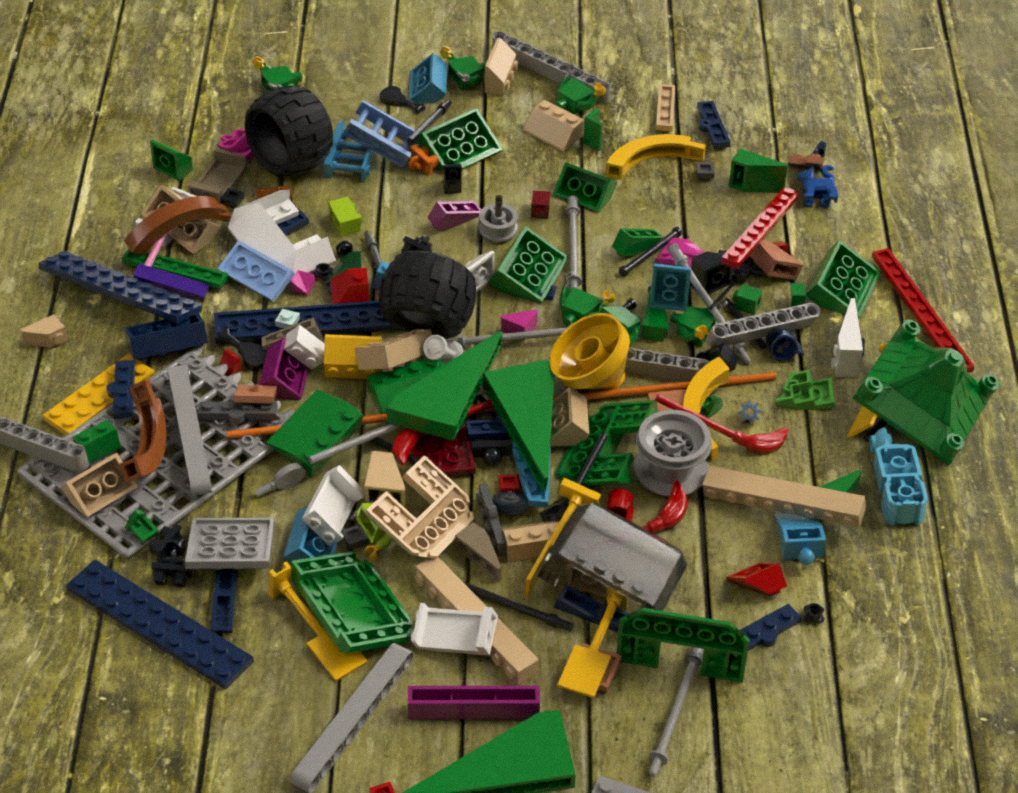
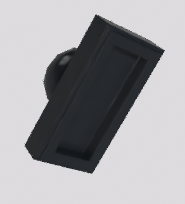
M511 440L473 441L471 449L473 458L482 457L486 465L493 467L500 463L502 456H511L512 445Z

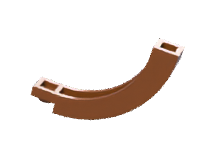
M195 196L184 198L167 204L147 216L128 234L124 242L132 253L146 255L156 241L179 225L197 219H215L228 222L231 215L227 211V207L218 203L214 197Z
M143 380L129 387L140 422V444L136 455L132 459L119 464L126 483L146 476L156 470L165 453L167 436L165 416L160 398H155L149 380Z

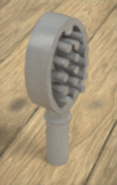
M300 463L289 464L275 474L273 481L255 490L254 493L259 498L275 490V488H290L304 478L306 471Z

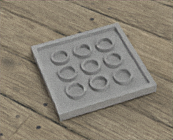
M193 518L185 558V569L220 570L234 568L241 570L243 568H255L261 570L270 568L275 525L274 518Z

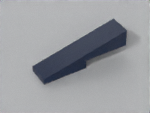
M234 568L216 570L211 631L214 633H233L238 570Z
M566 584L553 608L600 625L608 603L605 600L601 604ZM616 608L608 629L618 633L620 618L629 613Z

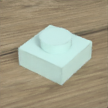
M282 309L275 320V326L287 328L297 324L300 319V313Z

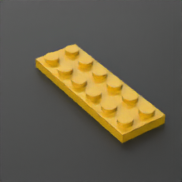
M129 353L119 360H135V384L148 380L155 375L153 369L141 361L133 359ZM115 363L43 414L44 421L64 435H68L113 404L114 398L108 396L107 385L115 380Z

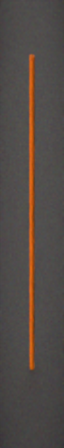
M776 373L729 377V381L723 385L776 380ZM691 381L580 394L587 398V400L682 390L687 389ZM490 407V408L485 409V410H483V411H491V410H495V409H494V407ZM387 414L363 416L362 424L387 422ZM282 425L227 431V439L242 438L247 435L274 434Z

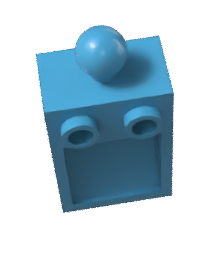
M774 514L783 559H798L801 564L810 565L813 563L814 558H824L826 538L819 519H809L795 514Z

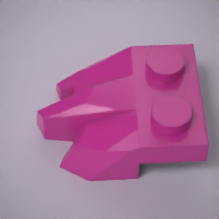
M245 129L233 130V135L220 137L222 142L218 143L217 146L221 150L246 156L247 162L254 157L246 139Z
M672 238L656 257L657 264L675 266V261L667 251V248L677 243L682 253L689 258L687 264L691 268L692 258L704 253V251L688 239Z

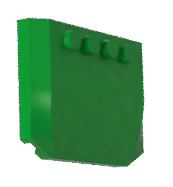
M353 551L291 561V579L340 652L353 653L390 646L392 643L411 642V618L370 562L367 560L360 561L356 558V553Z

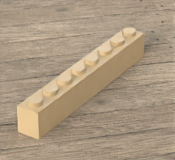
M709 466L702 484L704 496L710 499H721L730 503L761 507L769 511H781L789 515L795 514L809 519L815 518L829 523H840L849 527H860L866 510L865 496L713 466Z
M439 557L436 559L429 558L416 565L415 580L417 584L423 586L428 591L429 596L435 599L442 609L483 612L484 607H487ZM498 618L490 656L493 662L505 671L507 677L513 679L519 685L538 673L539 659Z

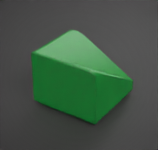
M791 283L792 300L790 307L805 304L806 291L804 283Z

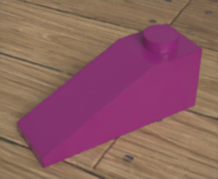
M475 201L436 202L427 218L436 229H450L479 217L481 209Z

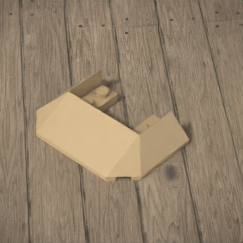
M424 455L402 477L431 504L417 519L387 491L364 514L392 541L410 555L436 559L455 539V535L474 520V515L469 510V496Z

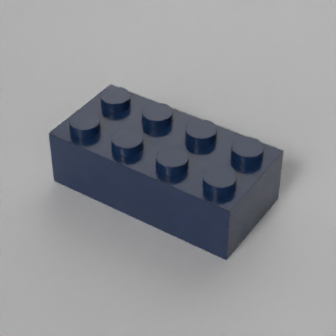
M199 313L177 324L162 319L124 328L128 350L133 359L145 360L148 356L152 355L163 356L167 354L166 352L170 351L181 352L188 347L199 348L203 344L208 343L205 323Z

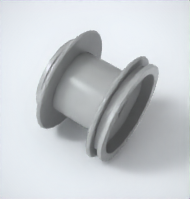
M663 410L647 417L640 425L636 436L639 454L634 461V473L638 481L646 489L663 496H670L675 480L680 482L686 495L697 491L702 487L707 474L708 464L705 459H707L712 448V440L706 424L697 416L680 410Z

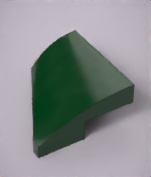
M361 251L344 255L327 279L326 286H331L330 279L345 270L362 268Z

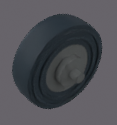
M512 491L495 494L492 498L493 505H496L497 512L501 514H521L527 511L528 500L521 493Z

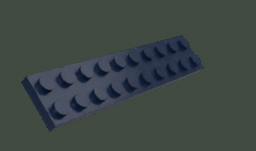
M61 251L59 254L47 257L39 262V269L176 324L202 311V304L194 302L192 299H186L179 294H173L164 288H158L151 283L142 282L135 277L124 275L122 272H117L96 262L88 261L81 256L70 254L68 251Z
M379 301L214 313L216 344L229 343L217 338V333L224 332L226 328H229L230 334L240 342L262 340L261 337L284 329L275 326V320L282 309L300 313L298 323L314 317L322 336L325 334L338 335L400 329L392 326L384 319L380 313Z
M93 560L66 584L69 592L225 690L254 662L253 656L97 560Z

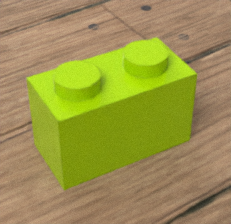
M349 197L328 201L329 216L340 236L361 231L362 216L360 213H357L356 206L350 201Z

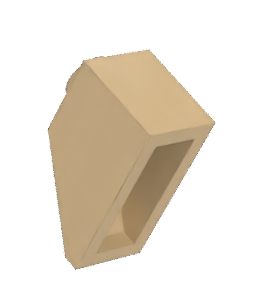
M54 314L20 329L24 345L52 348L67 341L65 326Z

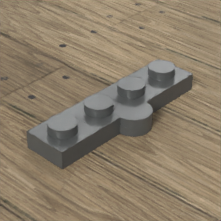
M231 401L200 402L198 419L230 420L232 424L243 423L245 417L248 420H276L278 402H273L272 404L235 403Z
M487 483L479 484V493H476L477 504L482 507L480 508L482 520L486 519V533L491 536L490 541L497 557L505 556L506 542L498 520L496 505H493Z

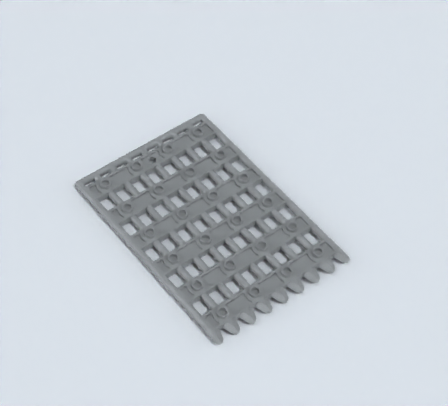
M201 347L191 349L167 366L173 367L186 364L189 378L192 377L197 380L196 383L191 385L197 418L200 402L210 401L217 395L224 399L221 402H234V394L238 387L237 383L241 379L240 373L227 377L224 375L228 370L227 364L212 367L211 365L215 361L214 355L199 358L198 356L202 352ZM165 367L148 380L152 389L156 391L154 393L155 398L164 397L169 401L162 406L167 435L165 451L172 446L180 451L170 458L163 456L156 470L139 480L136 479L137 488L89 517H85L75 507L67 503L69 500L61 489L63 484L81 472L72 470L68 472L62 466L34 457L17 470V474L125 558H129L159 536V534L142 545L130 531L125 529L128 517L135 510L141 509L147 513L146 516L150 521L155 519L159 522L160 525L157 526L159 533L164 526L171 527L274 450L269 445L260 441L267 435H247L242 438L227 439V431L250 429L257 423L262 427L280 426L294 414V411L288 410L280 414L277 412L276 420H248L241 426L232 424L230 420L198 419L199 427L203 425L209 429L201 435L209 476L214 475L220 481L211 487L212 493L192 496L186 466L181 468L175 464L184 455L176 415L170 418L165 414L174 407L167 367ZM248 382L243 385H254V383ZM203 386L207 387L210 391L201 398L194 394ZM279 400L274 401V402H278V409H279V408L281 407V402H280ZM134 403V417L137 420H139L138 412ZM111 404L63 437V439L73 442V436L100 422L108 420L117 429L121 444L119 449L123 451L119 457L124 462L129 457L133 458L138 451L140 437L136 433L140 431V422L127 429L123 424L131 418L116 420L110 415L113 413V404ZM215 434L222 439L212 447L205 443ZM230 444L235 450L224 457L218 452ZM244 454L249 459L239 467L232 462L238 456ZM105 455L89 463V467L87 469L93 467L94 465L98 464L99 462L105 460L108 457ZM31 470L36 476H32L28 471ZM156 477L163 481L153 490L146 486L147 483ZM44 480L49 486H45L41 481ZM169 487L177 491L166 500L159 496ZM57 490L62 496H58L54 491ZM183 497L190 501L189 504L180 510L172 506ZM126 498L133 503L122 512L115 508ZM93 522H99L102 525V527H98ZM110 531V532L113 533L116 537H115V538L111 537L109 534H107V532ZM124 542L130 547L127 549L120 543Z

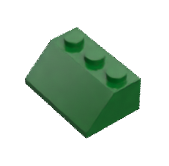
M565 162L553 195L566 200L569 196H575L578 198L579 205L600 212L611 199L617 182Z

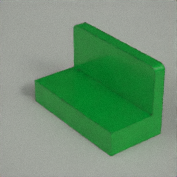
M594 109L584 118L583 144L600 151L602 147L603 123L600 122V111Z

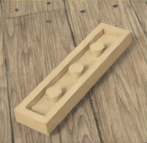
M659 84L656 130L673 131L675 85Z

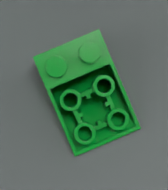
M739 149L731 161L729 187L742 192L779 193L782 188H785L788 164Z

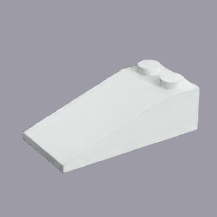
M855 298L850 300L837 344H834L833 347L835 358L831 359V369L835 370V377H858L863 347Z

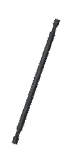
M732 282L709 307L710 310L731 290L735 283Z

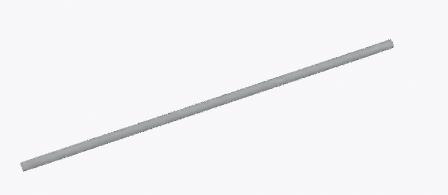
M481 386V388H480V390H479L477 396H479V395L485 393V391H484V389L482 388V386ZM385 425L308 457L310 464H314L399 429L401 426Z

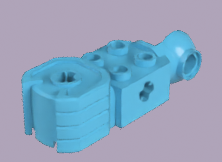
M885 427L881 428L874 435H870L869 448L871 453H875L873 466L879 492L883 494L881 508L884 521L891 526H895L896 523L910 524L913 522L918 526L925 518L928 496L925 485L921 481L922 472L916 449L909 444H892L891 435L887 434Z

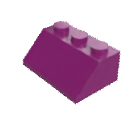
M281 338L268 347L259 385L277 386L275 398L300 400L302 399L309 368L284 350L286 339Z

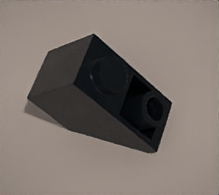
M461 164L443 165L442 183L444 194L461 193Z
M725 342L718 346L714 345L711 349L700 352L695 357L708 361L720 357L728 366L730 372L735 370L739 358Z

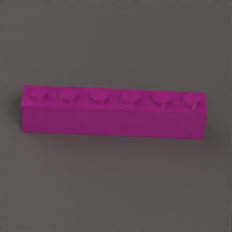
M408 686V719H528L540 712L539 686Z

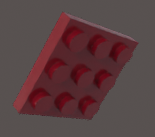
M465 426L460 428L454 441L427 434L419 437L417 444L411 450L412 455L419 459L425 455L448 477L476 474L470 440H468Z

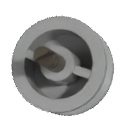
M496 195L495 203L485 206L479 213L480 234L495 244L514 238L518 232V213L510 205L502 203V195Z

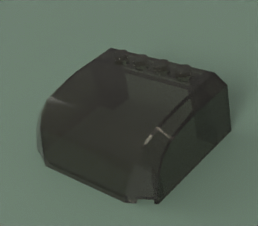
M596 502L578 504L548 552L537 577L556 587L567 565L640 604V609L648 608L663 611L688 563L682 550L606 507Z

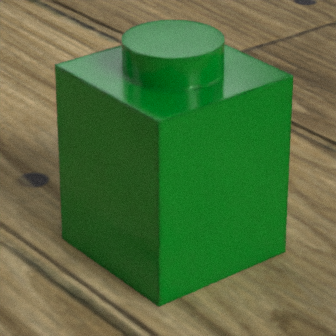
M742 284L740 289L734 292V306L740 311L755 315L761 305L763 291Z

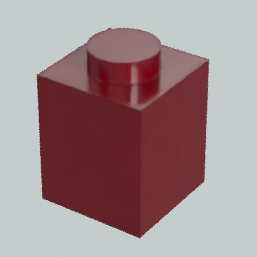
M533 190L531 217L548 219L551 192Z

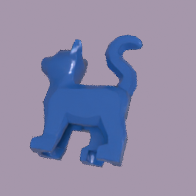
M811 164L810 169L803 170L797 174V179L803 185L804 207H812L814 198H822L821 208H828L831 200L837 203L838 190L835 186L836 180L834 175L827 172L834 170L832 165H824L821 168L820 172L824 177L821 179H814L813 164Z

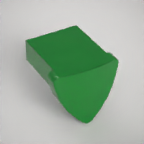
M710 394L702 405L701 412L708 418L713 416L723 407V400L716 395L712 396Z
M135 510L125 526V529L130 531L142 545L159 534V529L147 518L142 510Z

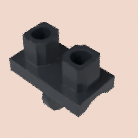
M423 235L421 238L416 237L415 240L405 236L401 253L407 251L432 252L429 236Z
M176 524L173 528L164 526L159 533L160 539L163 540L160 542L153 539L149 543V552L156 555L157 562L163 563V557L168 558L172 552H176L177 555H182L186 549L183 545L185 540L180 534L182 529L180 525Z
M172 552L170 558L163 557V563L152 562L151 568L154 572L155 584L165 585L167 576H173L174 586L185 587L187 579L192 577V571L185 569L184 559H178L176 552Z

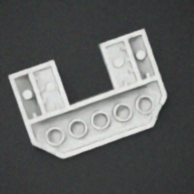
M279 190L234 209L228 230L236 241H241L293 270L294 273L297 270L313 273L316 271V266L320 263H327L329 265L336 263L328 237L321 239L317 234L292 245L277 224L299 215V210L290 200V190Z

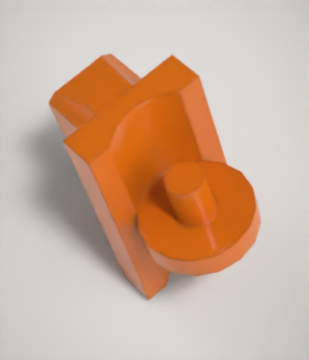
M416 145L410 146L412 156L408 159L409 168L411 170L422 169L428 176L433 174V168L439 165L438 157L436 155L429 157V150L425 146L418 148Z

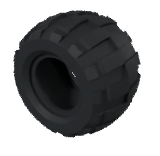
M292 85L274 88L254 100V103L246 111L244 127L249 148L256 160L268 172L279 177L301 175L317 167L329 155L330 148L333 146L331 120L322 102L307 88Z
M407 251L398 254L389 264L382 278L379 289L380 313L388 323L404 332L431 329L432 335H440L444 339L456 337L461 333L462 328L466 327L476 303L475 278L461 263L437 253Z

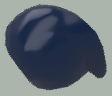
M774 329L767 334L766 345L775 359L788 360L797 353L804 356L801 345L790 331ZM782 349L783 352H776V350Z

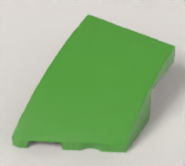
M810 370L791 373L788 382L782 388V394L779 398H776V404L786 408L802 410L836 408L832 377L813 381Z

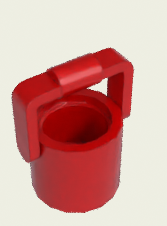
M614 489L609 493L606 510L602 515L600 525L604 532L618 530L631 525L634 513V497L629 491Z

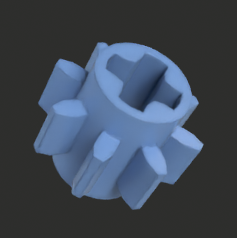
M748 400L747 406L741 404L743 411H739L738 414H743L742 421L749 419V423L752 424L753 418L760 420L757 414L761 413L762 410L757 409L758 402L755 405H751V400ZM749 406L752 410H755L752 417H749V414H745Z

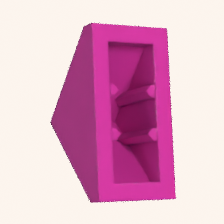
M537 309L501 315V331L504 333L533 331L537 326Z

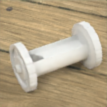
M440 335L429 336L423 346L424 354L429 359H441L444 364L463 354L462 346L458 342L446 341Z

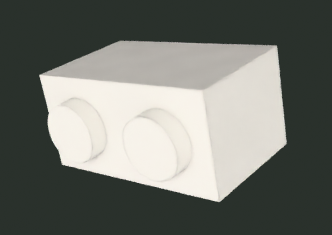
M301 325L287 333L284 346L285 351L311 370L324 362L325 344Z

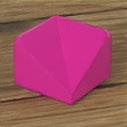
M297 270L290 281L291 291L308 296L315 285V276L311 273Z

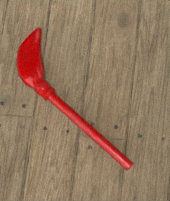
M657 394L655 398L656 402L672 410L685 411L697 416L707 427L731 438L732 442L745 446L748 450L755 453H770L780 449L789 431V427H785L774 432L749 436L738 430L735 432L660 394Z
M491 400L471 406L467 416L493 407ZM407 428L396 436L392 445V453L401 465L404 466L406 464L409 453L417 444L419 437H423L427 433Z
M678 480L674 481L671 494L662 508L659 517L647 522L645 526L569 553L566 556L567 560L569 561L570 557L573 556L582 558L641 535L653 534L664 528L677 525L685 516L688 505L687 496Z

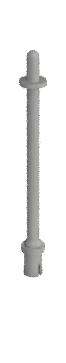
M575 196L567 198L566 208L570 230V272L576 275L575 277L573 274L568 276V280L572 281V288H578L582 284V278L577 274L576 217L579 215L580 209L578 207V198Z
M678 244L670 245L667 251L674 259L675 266L689 267L687 264L689 258L682 253ZM691 270L690 282L709 309L713 301ZM716 306L710 310L718 323L726 322ZM746 343L732 344V350L739 354L745 364H749L751 359L744 350Z
M567 328L503 334L502 341L560 336ZM461 333V338L446 339V341H456L465 350V345L479 344L492 335L465 337L464 333Z
M692 647L691 652L686 656L688 666L658 748L649 754V759L652 761L649 774L652 777L658 774L660 765H665L668 762V756L665 752L695 669L702 665L704 649Z

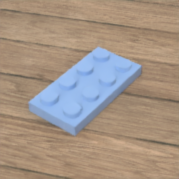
M239 240L217 268L219 271L228 273L229 278L273 303L295 275L293 270Z

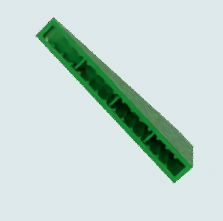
M498 331L395 395L391 403H387L385 408L387 423L454 441L482 386L483 373L490 370L502 346L503 332Z
M546 359L486 371L483 373L482 388L489 400H491L494 409L541 491L546 492L549 477L555 377L550 364Z
M560 710L538 712L402 793H541L575 788L576 774Z

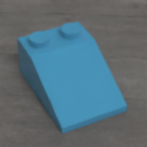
M654 264L650 307L687 311L691 268Z

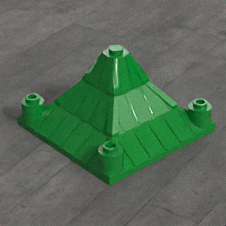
M908 319L896 330L852 399L950 465L964 447L966 437L1000 384L998 379L991 374H985L980 380L967 372L963 355L958 351L942 347L933 349L916 337L920 332L919 325L915 321Z

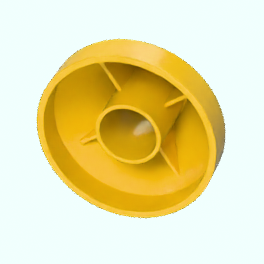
M596 313L583 317L569 326L555 342L549 359L550 368L559 381L568 388L616 389L625 379L624 371L630 344L629 334L621 322L611 314Z

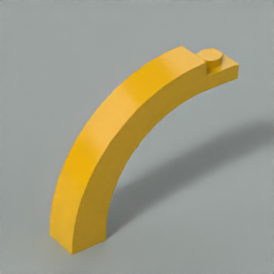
M664 134L639 138L623 145L610 156L606 163V176L622 180L626 172L634 165L656 157L673 156L703 162L706 145L692 142L691 137L683 135Z
M720 357L710 361L692 378L685 392L684 407L700 414L702 405L707 397L719 386L729 381L730 369ZM711 438L712 448L708 458L714 461L718 459V445Z

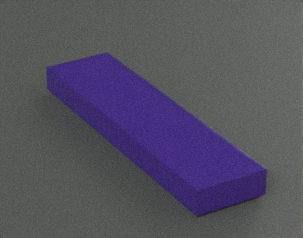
M140 263L133 276L142 282L151 283L155 287L164 288L165 290L204 301L209 288V284Z

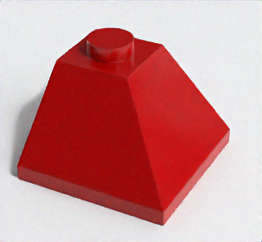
M367 268L347 269L330 279L332 304L369 301Z
M760 562L726 577L729 582L758 593L769 594V596L781 593L780 589L787 587L779 563Z

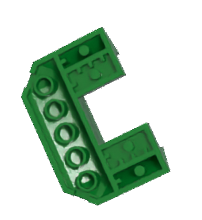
M655 400L604 404L598 408V413L591 417L588 415L589 435L576 446H568L556 471L562 480L566 478L575 482L601 433H606L608 438L582 486L634 484L629 474L630 467L635 459L633 454H615L623 434L638 432L643 421L650 415L658 412Z
M641 608L620 618L616 654L622 655V663L658 668L661 642L704 649L700 676L743 683L750 639L731 622Z

